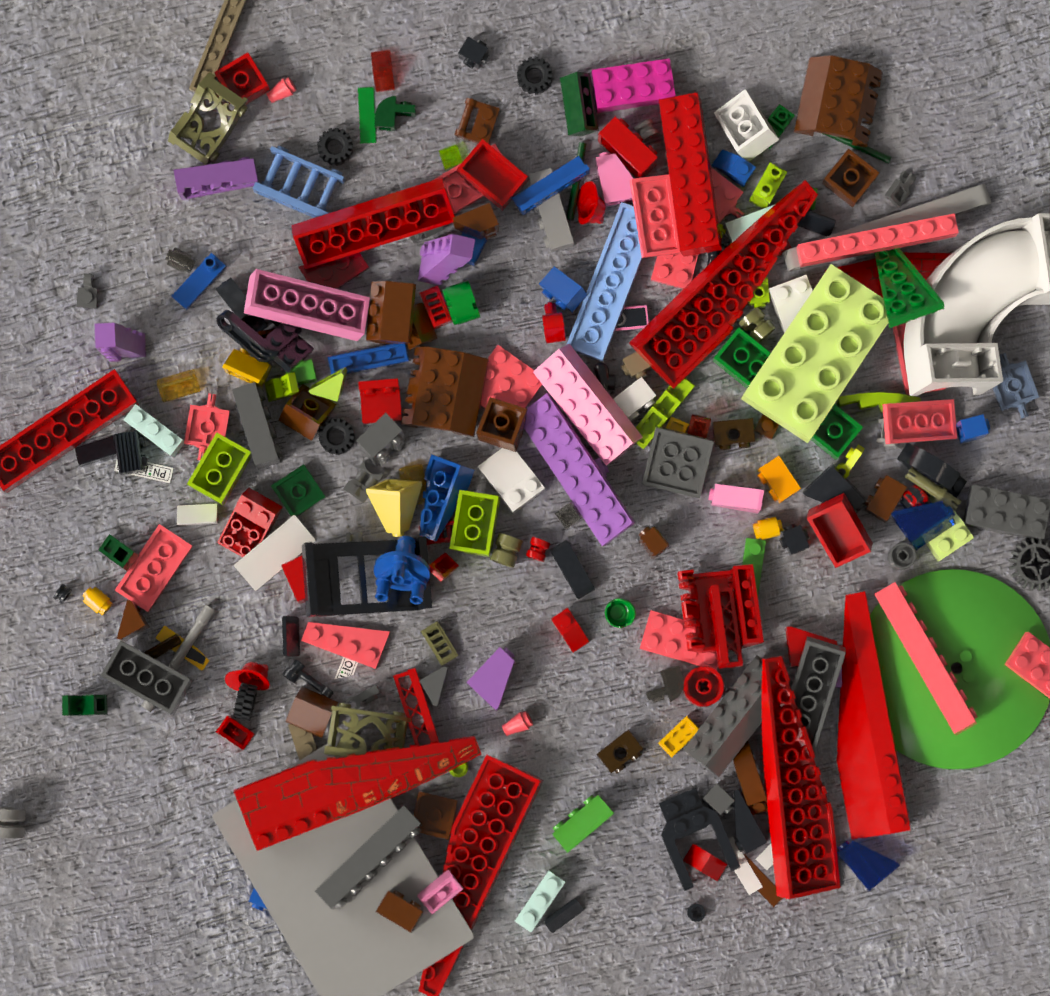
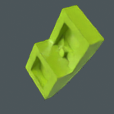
M295 372L287 373L280 378H273L265 382L268 402H273L299 392Z

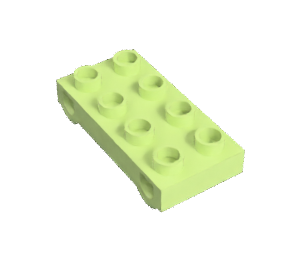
M830 264L741 399L808 443L888 324L883 298Z

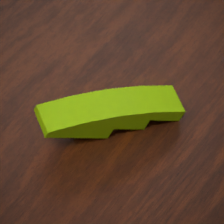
M685 377L674 389L669 386L636 426V429L643 437L636 444L643 449L646 448L653 439L656 426L663 427L695 387L691 381Z
M858 393L839 397L837 404L838 407L858 403L859 410L879 406L880 413H883L882 404L919 402L921 398L899 393Z

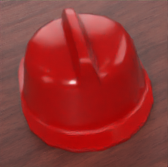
M592 181L584 183L578 192L577 209L578 222L580 224L588 222L602 224L604 222L606 204L598 196L596 184Z
M248 662L241 670L228 672L224 680L230 688L239 691L241 683L256 685L259 691L267 690L270 686L267 679L269 667L265 664Z

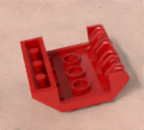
M753 564L733 566L728 571L693 574L694 570L677 572L678 581L681 582L679 583V589L689 590V593L680 596L681 601H684L681 603L683 620L686 621L684 622V627L695 630V632L686 634V639L689 640L687 641L688 651L697 653L716 652L708 590L713 585H719V588L733 587L741 649L764 642ZM728 593L720 594L721 603L724 606L729 602ZM724 611L722 613L723 621L728 625L732 621V616ZM727 630L725 632L726 642L731 645L735 638Z

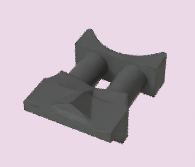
M362 461L358 474L355 478L348 481L343 489L364 503L369 498L366 489L373 486L376 481L380 482L384 475L370 473L366 469L365 462ZM369 474L370 477L364 485L361 484L365 476Z

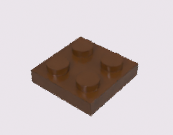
M419 791L413 815L422 824L420 827L422 831L420 833L449 840L458 800Z

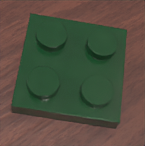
M304 464L271 485L291 517L293 515L298 517L326 498Z

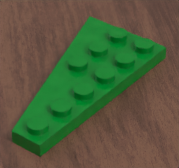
M899 248L874 253L889 328L944 309L942 299Z

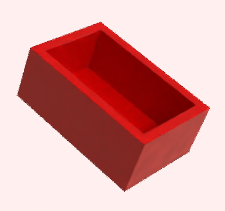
M615 116L598 133V142L611 154H616L625 168L635 178L645 177L657 165V152L650 145L647 147L642 142L643 138L637 132L632 133L628 129L629 125L622 118L618 119Z
M483 139L457 168V174L502 211L528 182L526 174Z
M845 493L809 509L807 520L835 568L871 552L873 542Z

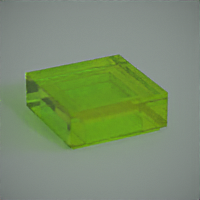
M457 145L439 150L445 170L456 167L463 162Z

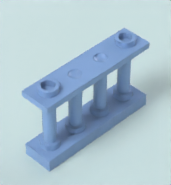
M271 146V153L276 156L264 182L262 181L261 184L255 182L253 187L254 193L313 218L328 214L325 207L337 181L344 184L345 178L342 176L343 173L336 169L327 170L288 153L289 150L284 147L277 146L275 148ZM282 159L293 162V166L283 188L277 191L272 189L273 186L271 184ZM302 166L312 171L301 196L295 199L290 196L289 192ZM321 174L330 179L319 204H316L314 207L308 204V197L318 175Z

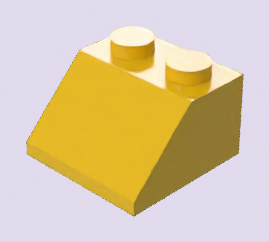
M240 348V350L234 349L222 367L226 373L248 383L255 382L261 388H263L272 369L271 365L268 364L269 362H259L243 348Z

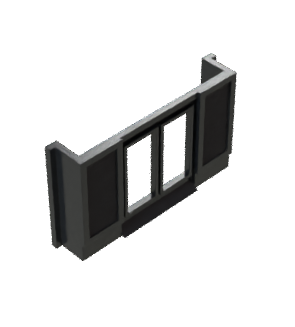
M426 536L414 538L415 555L424 559L429 565ZM397 540L320 544L306 542L302 545L307 617L432 608L430 578L424 590L423 602L421 604L411 603V591H400L389 588L387 602L368 603L364 556L383 555L395 551L398 543ZM357 556L361 604L341 605L338 557Z

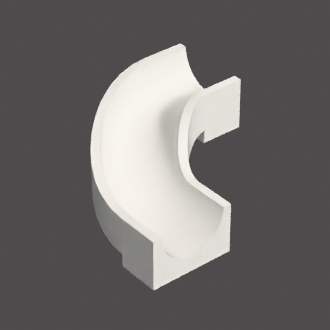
M1038 213L1034 217L1006 221L987 229L949 255L927 278L928 284L944 302V309L906 322L903 343L910 396H918L931 390L947 387H972L973 395H981L1003 382L998 343H992L996 328L1015 307L1021 305H1050V213Z

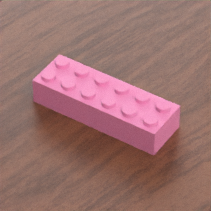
M256 269L249 277L244 313L358 341L365 334L370 297Z
M570 344L558 349L533 371L606 466L617 460L643 438Z

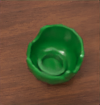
M615 598L607 603L605 607V619L611 626L624 628L634 622L636 617L635 607L627 599Z

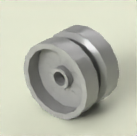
M0 807V838H25V827L13 826V822H23L26 820V810Z

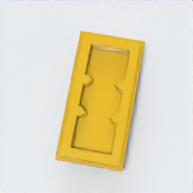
M686 716L658 744L672 758L692 739L699 728Z

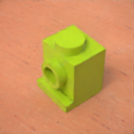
M765 278L762 284L753 291L754 296L749 302V306L765 308L766 304H769L768 278ZM761 290L763 294L761 296H757L755 291Z

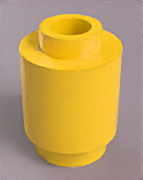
M776 516L757 520V523H753L756 539L761 538V540L777 537L783 531L781 520H777Z
M89 587L83 594V602L102 616L113 605L110 598L97 587L93 589Z

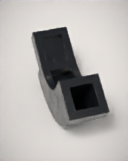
M910 443L905 445L897 458L908 469L913 467L941 488L945 487L948 489L947 492L956 498L967 483L960 476V473L950 465Z

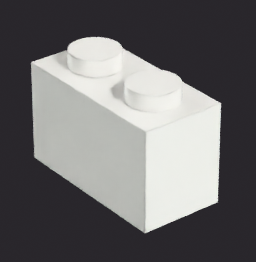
M641 377L613 400L628 419L632 421L640 415L638 411L643 407L648 409L655 403L656 394Z

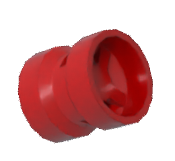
M532 537L530 541L531 547L527 550L526 556L544 562L546 558L545 552L549 549L550 542Z

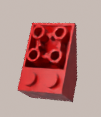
M249 487L241 494L217 543L243 558L266 539L283 506Z

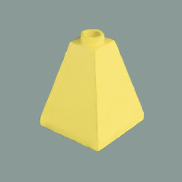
M387 479L366 489L367 495L387 533H392L394 537L404 536V532L409 530L422 487V481Z

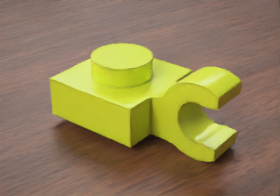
M859 444L855 449L851 447L845 456L848 459L847 462L836 466L838 469H845L846 473L844 476L846 478L865 449Z

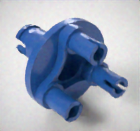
M401 536L397 540L398 543L395 551L385 553L375 561L374 574L377 578L375 598L381 602L387 601L389 588L400 591H411V603L421 604L423 602L424 590L430 578V568L424 559L415 555V539L410 536Z

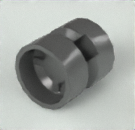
M908 543L895 545L888 552V564L893 569L900 571L909 568L916 560L915 549Z

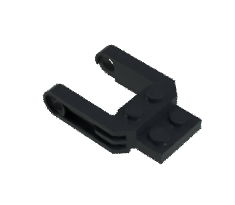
M225 310L216 319L219 328L259 362L273 360L288 373L314 350L309 343L299 336L302 332L301 327L269 320L277 327L264 339L232 311Z
M696 788L658 803L666 820L661 837L684 891L692 889L694 886L675 843L676 838H683L711 825L722 853L728 862L730 871L732 872L740 868L718 813L703 806Z

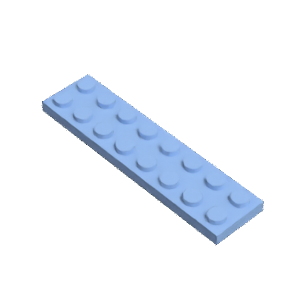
M621 202L586 292L587 296L583 300L567 342L576 353L602 362L605 359L643 259L634 206Z

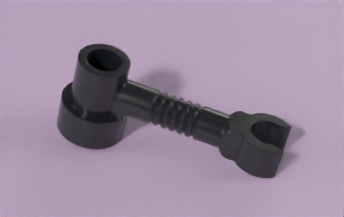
M295 660L290 668H286L282 673L284 677L294 684L299 678L303 679L327 698H331L334 694L332 690L303 670L305 666L298 660Z

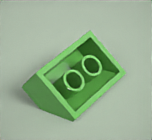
M599 795L588 797L583 802L585 806L581 810L578 808L574 809L568 814L570 817L568 821L563 823L561 820L553 827L555 832L552 835L567 853L614 814Z

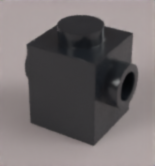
M469 36L458 52V57L464 60L463 63L472 69L474 67L479 69L481 65L484 66L490 56L488 55L489 50L485 42L479 39L475 41Z
M795 523L784 527L785 531L781 533L782 537L779 540L782 548H787L789 556L809 548L807 540L810 538L806 528L802 529L801 525L796 527Z

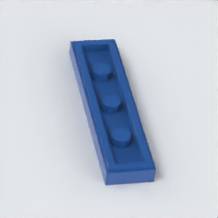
M406 343L330 356L328 357L331 374L344 367L347 368V374L409 362Z

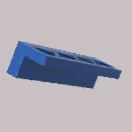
M577 156L514 196L512 200L523 216L587 176L590 169Z

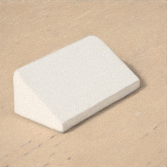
M217 504L177 506L178 526L218 524Z

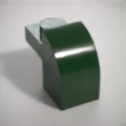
M396 96L382 100L375 112V130L395 131L396 116L416 117V106L407 101L397 104Z
M110 534L98 549V551L126 571H129L139 557L136 552Z
M107 695L62 696V716L108 715Z

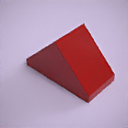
M228 715L216 730L219 735L242 750L245 749L255 735Z
M692 844L683 859L684 862L715 881L719 880L728 865L695 844Z

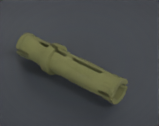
M913 467L910 468L908 471L910 473H907L905 478L935 497L937 502L941 501L953 511L958 508L956 505H960L961 500L948 493V489L945 487L941 488Z

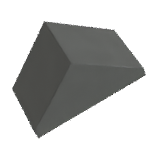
M445 666L419 680L432 704L437 707L448 672V667Z

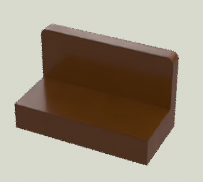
M423 303L414 304L411 343H407L409 350L437 339Z

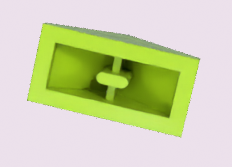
M344 367L312 384L309 389L310 394L338 402L342 394L347 368Z

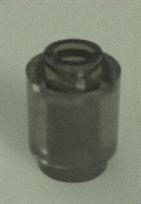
M176 247L173 250L170 249L165 258L168 261V266L183 273H190L196 262V259L192 257L193 255Z

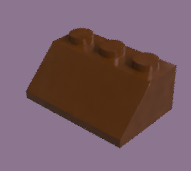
M392 281L371 282L366 341L379 344L411 343L416 284Z

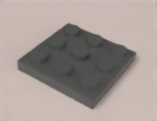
M656 426L642 485L700 498L714 440Z

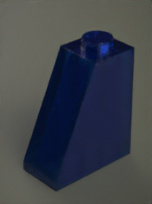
M942 501L897 510L891 513L895 523L915 550H918L956 524L953 518L955 516L954 511L949 505L946 507Z
M846 840L838 846L839 851L837 855L867 891L873 889L900 866L898 862L853 840L850 842Z

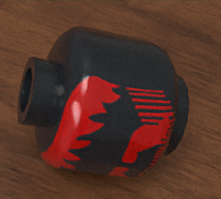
M913 485L903 493L900 503L909 514H919L930 505L929 497L931 495L918 485Z

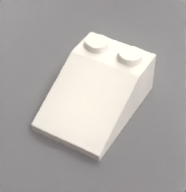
M746 89L714 112L737 153L748 162L779 140Z
M807 275L769 288V297L783 333L786 332L813 291Z
M501 448L478 466L513 514L545 491V487L517 452Z

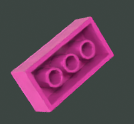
M670 58L594 69L591 73L597 113L658 105L659 99L676 96Z

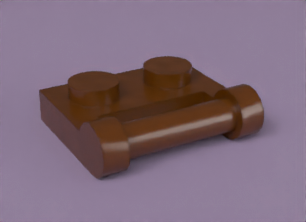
M466 98L464 113L459 128L456 129L454 135L474 143H479L483 139L489 144L500 108L478 102L472 98ZM476 108L479 110L470 134L466 132L472 110Z

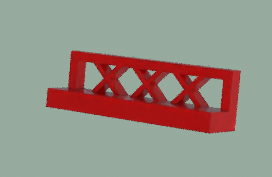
M719 585L710 586L708 595L718 668L743 666L733 587L719 588ZM728 593L729 602L724 606L721 603L720 594ZM724 611L732 616V621L728 625L723 621L722 613ZM727 630L735 638L731 645L726 642L725 632ZM729 650L737 654V662H729Z
M416 668L394 675L393 678L405 715L411 718V722H408L415 745L418 744L420 746L418 737L421 731L429 735L430 742L438 741L440 743ZM409 675L412 684L407 690L400 686L398 678ZM402 690L407 692L405 697L403 695ZM409 693L417 698L418 703L415 709L406 704ZM418 706L420 707L421 713L417 711ZM408 709H410V710L413 711L411 717H410V714H409ZM415 712L423 717L424 722L421 728L412 723ZM424 725L426 726L427 732L423 730ZM414 728L419 730L417 736Z

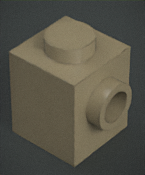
M637 352L622 359L623 365L621 368L625 376L630 375L631 379L635 377L637 380L641 377L643 378L647 375L646 371L652 369Z

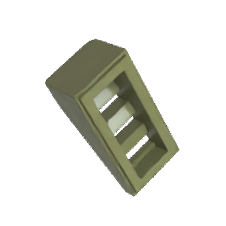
M438 621L421 631L441 666L459 656ZM436 629L439 630L437 634L433 635L430 638L428 637L429 633L433 632ZM442 636L444 638L433 645L432 641ZM447 643V647L440 651L436 650L439 646ZM446 651H452L451 654L447 655L444 658H441L440 655H442Z

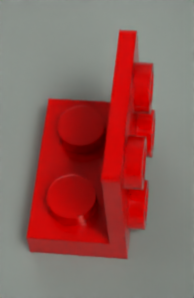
M398 378L358 382L363 424L375 423L385 413L393 421L402 420Z

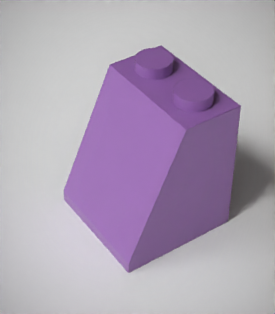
M499 647L467 681V684L496 711L502 702L515 663L513 660L514 655L506 647L504 649Z

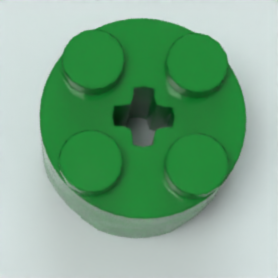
M468 280L442 289L454 325H460L481 318Z

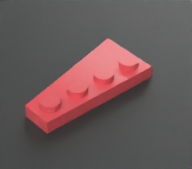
M308 622L301 641L376 669L390 632Z

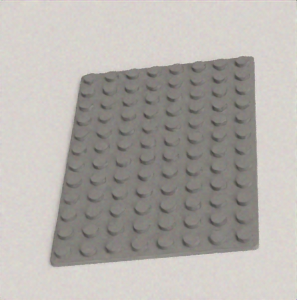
M343 734L336 738L335 747L337 746ZM356 741L352 743L353 748L358 747ZM326 744L289 768L310 760L322 761L330 757H342L324 754ZM391 799L259 851L255 848L239 804L235 800L214 813L213 820L319 996H382L474 938V934L452 899L434 914H431L417 895L436 880L438 875L415 838L410 837L405 842L407 846L399 853L395 851L391 855L392 860L385 867L380 865L376 869L378 873L370 881L365 880L361 884L363 888L357 894H350L346 898L348 902L341 909H331L315 892L327 878L398 812ZM395 889L405 895L403 897L405 901L410 903L413 900L422 906L420 910L424 912L412 933L376 912L387 891L393 892Z

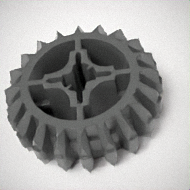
M1030 538V544H1028L1026 540H1023V547L1019 544L1015 546L1019 552L1014 550L1011 552L1016 558H1009V562L1014 563V565L1008 567L1009 570L1015 569V573H1012L1011 577L1018 576L1019 578L1015 583L1019 584L1023 581V589L1029 584V591H1033L1035 585L1037 591L1042 590V585L1045 589H1048L1050 572L1043 580H1041L1043 567L1050 566V559H1042L1037 549L1044 551L1050 558V548L1048 547L1050 541L1046 540L1042 544V539H1038L1037 543H1035V539ZM1030 549L1029 561L1020 563L1023 553ZM1033 559H1035L1037 563H1045L1037 567L1038 570H1036L1035 566H1027L1034 562ZM1021 569L1030 570L1035 580L1026 577Z

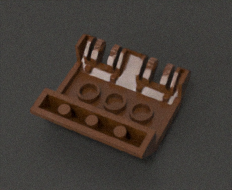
M837 56L810 57L794 132L813 136L814 132L851 139L853 140L852 145L867 147L869 142L868 136H870L871 131L862 126L861 123L865 125H872L873 123L872 118L874 117L877 104L875 99H878V94L871 90L869 86L879 88L883 72L869 63Z
M415 347L414 356L419 358H413V363L420 365L419 370H411L410 375L416 377L409 378L407 395L412 397H406L405 402L412 404V409L403 410V414L408 416H402L401 425L451 431L454 434L474 437L489 359L459 351L432 347Z

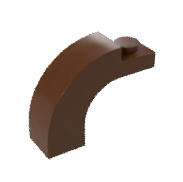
M747 741L734 757L733 762L746 803L751 814L755 815L767 811L768 807L766 794L753 753Z

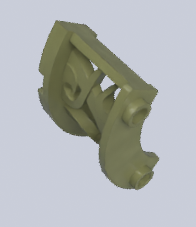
M211 72L198 84L191 100L193 105L190 106L189 113L186 111L183 113L170 131L168 142L173 145L176 144L201 161L203 165H208L210 162L214 163L220 155L218 153L230 136L240 117L248 109L246 106L248 99L246 97L242 99L216 81V76ZM208 99L210 103L214 101V104L208 107L205 104V100ZM223 99L228 101V103L223 104ZM230 104L235 106L233 111L229 109ZM218 108L221 127L213 131L202 132L204 122L198 113L199 110L211 111ZM193 121L198 122L197 132H194L197 127L194 128L191 125ZM220 135L217 141L213 138ZM181 137L193 139L191 145L181 139ZM198 140H201V149H204L205 144L210 145V150L206 155L195 148Z
M339 703V707L332 706L329 737L324 754L347 757L350 754H366L367 747L365 741L355 733L372 722L379 728L384 738L377 740L371 746L370 751H377L378 746L385 742L386 745H382L383 749L404 748L407 724L411 722V718L405 717V713L393 711V715L352 709L350 704ZM340 714H347L351 718L349 722L342 721L346 727H349L347 731L338 728ZM357 714L367 715V717L359 720ZM379 718H385L388 720L384 724ZM393 722H396V729L391 727ZM337 732L343 734V736L340 738L337 746L335 747ZM351 738H354L359 742V746L357 748H353L352 743L355 741L350 740Z

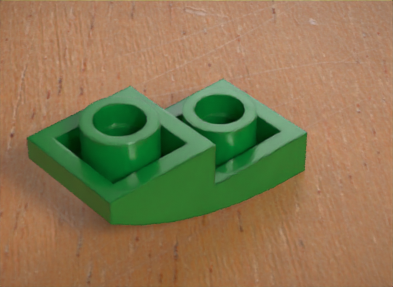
M779 104L767 121L779 138L795 115Z

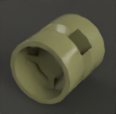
M759 307L752 310L738 323L745 332L749 331L750 337L758 343L776 329L770 320L764 319L765 314Z
M499 533L495 543L497 548L493 549L490 560L514 568L518 558L515 554L520 552L523 541Z

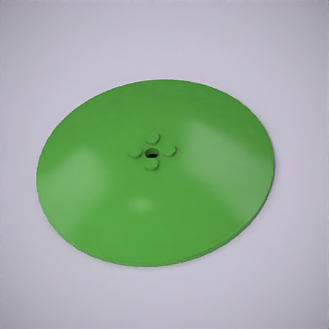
M957 569L938 570L916 576L902 583L901 585L907 593V596H905L908 604L913 603L918 612L914 615L918 621L922 619L928 630L925 631V634L928 638L932 637L937 645V648H935L938 656L942 654L948 664L944 666L947 672H952L951 666L953 663H959L962 666V671L959 674H954L958 681L955 683L958 691L963 690L968 699L965 701L968 708L973 707L978 718L975 719L976 725L958 735L954 734L883 608L878 603L871 612L870 618L896 750L916 762L941 769H969L983 766L1005 757L1017 749L1034 732L1042 720L1050 701L1047 696L1005 666L1006 661L1025 632H1030L1050 647V640L1041 619L1031 605L1014 589L982 573Z

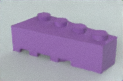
M250 157L239 158L238 161L232 162L222 161L217 164L174 169L177 192L182 200L253 187L255 182L259 183L255 161L250 159Z
M451 234L424 242L420 249V256L422 258L418 281L440 286L443 280L449 278L450 273H456L458 267H463L472 259L475 239Z
M117 323L94 324L95 348L106 359H109V362H120L121 358L146 357L145 333H139L137 330H133L131 333V328H125Z

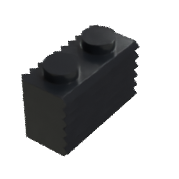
M138 431L114 434L119 474L127 475L145 472L144 467L148 466L146 454H142V447H145L144 436L140 435Z

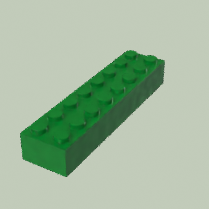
M738 327L715 355L713 362L747 389L771 353ZM834 404L811 438V441L837 460L863 426Z

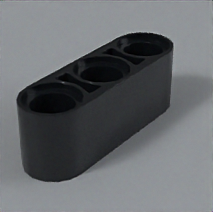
M567 540L549 549L577 599L595 590Z

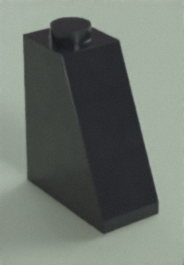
M232 278L222 282L215 289L231 311L255 332L263 331L268 327L263 318L244 313L246 295Z
M833 463L803 490L805 496L822 503L845 493L856 513L865 506L863 503L865 497Z

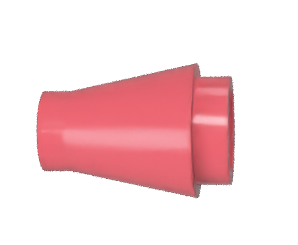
M288 77L280 80L266 95L271 103L294 95L293 93L297 90Z
M520 711L506 724L502 725V729L506 736L529 730L533 726V722L527 711L523 713Z

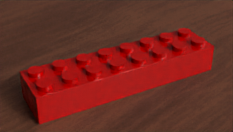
M697 92L659 99L680 252L685 257L722 250L701 98Z
M442 177L292 225V234L304 267L308 269L453 223L455 213Z
M115 369L0 445V487L4 492H10L128 413L135 404L139 405Z

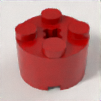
M707 666L694 668L686 675L683 681V693L686 699L698 707L713 705L721 698L724 691L723 679L719 672ZM706 682L708 691L703 690L701 692L698 683Z

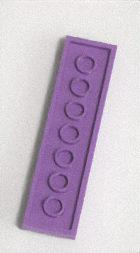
M546 393L528 407L524 429L600 544L606 546L634 525L635 521L551 395Z

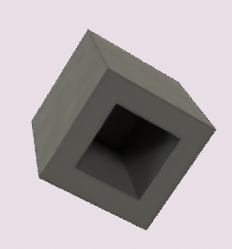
M715 784L703 797L719 815L722 813L726 815L734 807L732 805L734 800L718 784Z

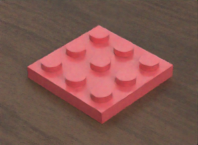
M497 345L488 357L489 361L480 406L486 408L491 397L526 408L541 388L542 383L533 373L535 370Z

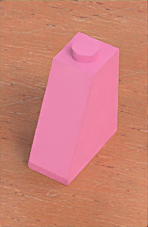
M610 152L599 154V157H596V166L606 207L621 204V202H633L630 180L633 179L631 174L616 154H611Z
M715 484L714 489L710 488L708 500H712L711 506L758 514L761 510L764 490Z

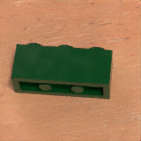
M575 72L561 77L560 82L568 136H585L599 131L590 73Z

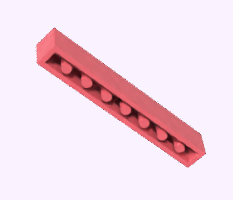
M954 213L801 243L797 245L796 250L800 267L952 238L956 237L959 232Z
M896 582L875 593L874 595L954 734L958 735L976 725L975 719L978 718L973 707L968 708L965 701L968 699L962 689L958 691L955 683L958 682L952 672L948 673L944 667L948 665L942 654L938 656L935 648H937V645L932 637L928 638L925 634V631L928 629L922 619L918 621L914 615L918 612L912 602L908 604L905 596H907V593L903 586L900 585L898 587Z

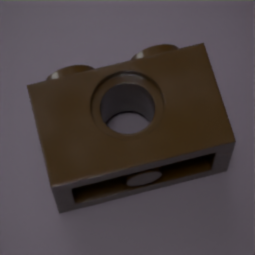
M753 418L714 421L712 423L714 448L719 447V450H729L731 446L739 445V448H750L751 444L755 443ZM730 430L738 431L739 438L736 440L731 439L728 432Z
M627 730L596 755L610 773L615 771L618 774L626 767L624 765L625 762L629 759L633 762L642 755L640 751L643 748L631 732ZM622 747L626 750L627 754L624 759H618L615 756L617 748Z

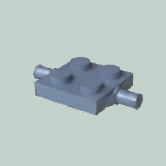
M1006 353L1000 354L1003 382L993 387L1000 410L1018 408L1021 419L1026 418L1029 414L1025 405L1039 398L1027 362L1025 360L1009 364Z

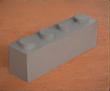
M549 168L528 174L527 188L551 174L552 169ZM558 193L534 208V211L538 210L540 218H537L539 228L545 231L546 236L543 237L545 247L550 248L551 253L574 246Z

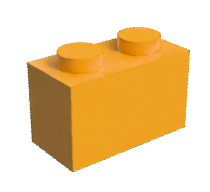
M777 456L758 469L760 474L757 476L763 485H768L770 488L768 493L774 501L778 500L781 503L801 489L780 456Z

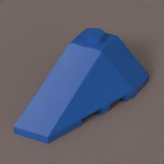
M431 454L424 480H427L426 491L423 492L425 504L424 509L421 511L419 535L437 541L456 510L459 490H468L475 471L474 469Z

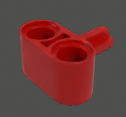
M548 302V304L544 305L545 315H542L546 344L566 341L562 312L557 313L556 304Z

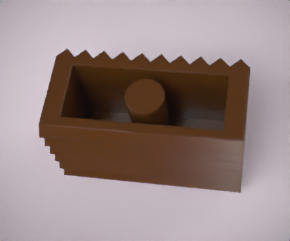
M648 526L639 533V543H642L641 546H644L651 559H655L669 547L668 542L655 526L652 528Z

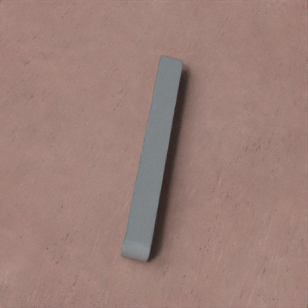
M982 184L818 240L955 213V216L985 207L992 202L986 185ZM797 247L782 252L789 272L804 268L800 267Z

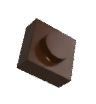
M762 414L754 432L771 440L779 424Z

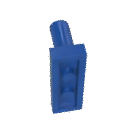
M211 253L176 290L172 298L188 310L223 272L226 265Z

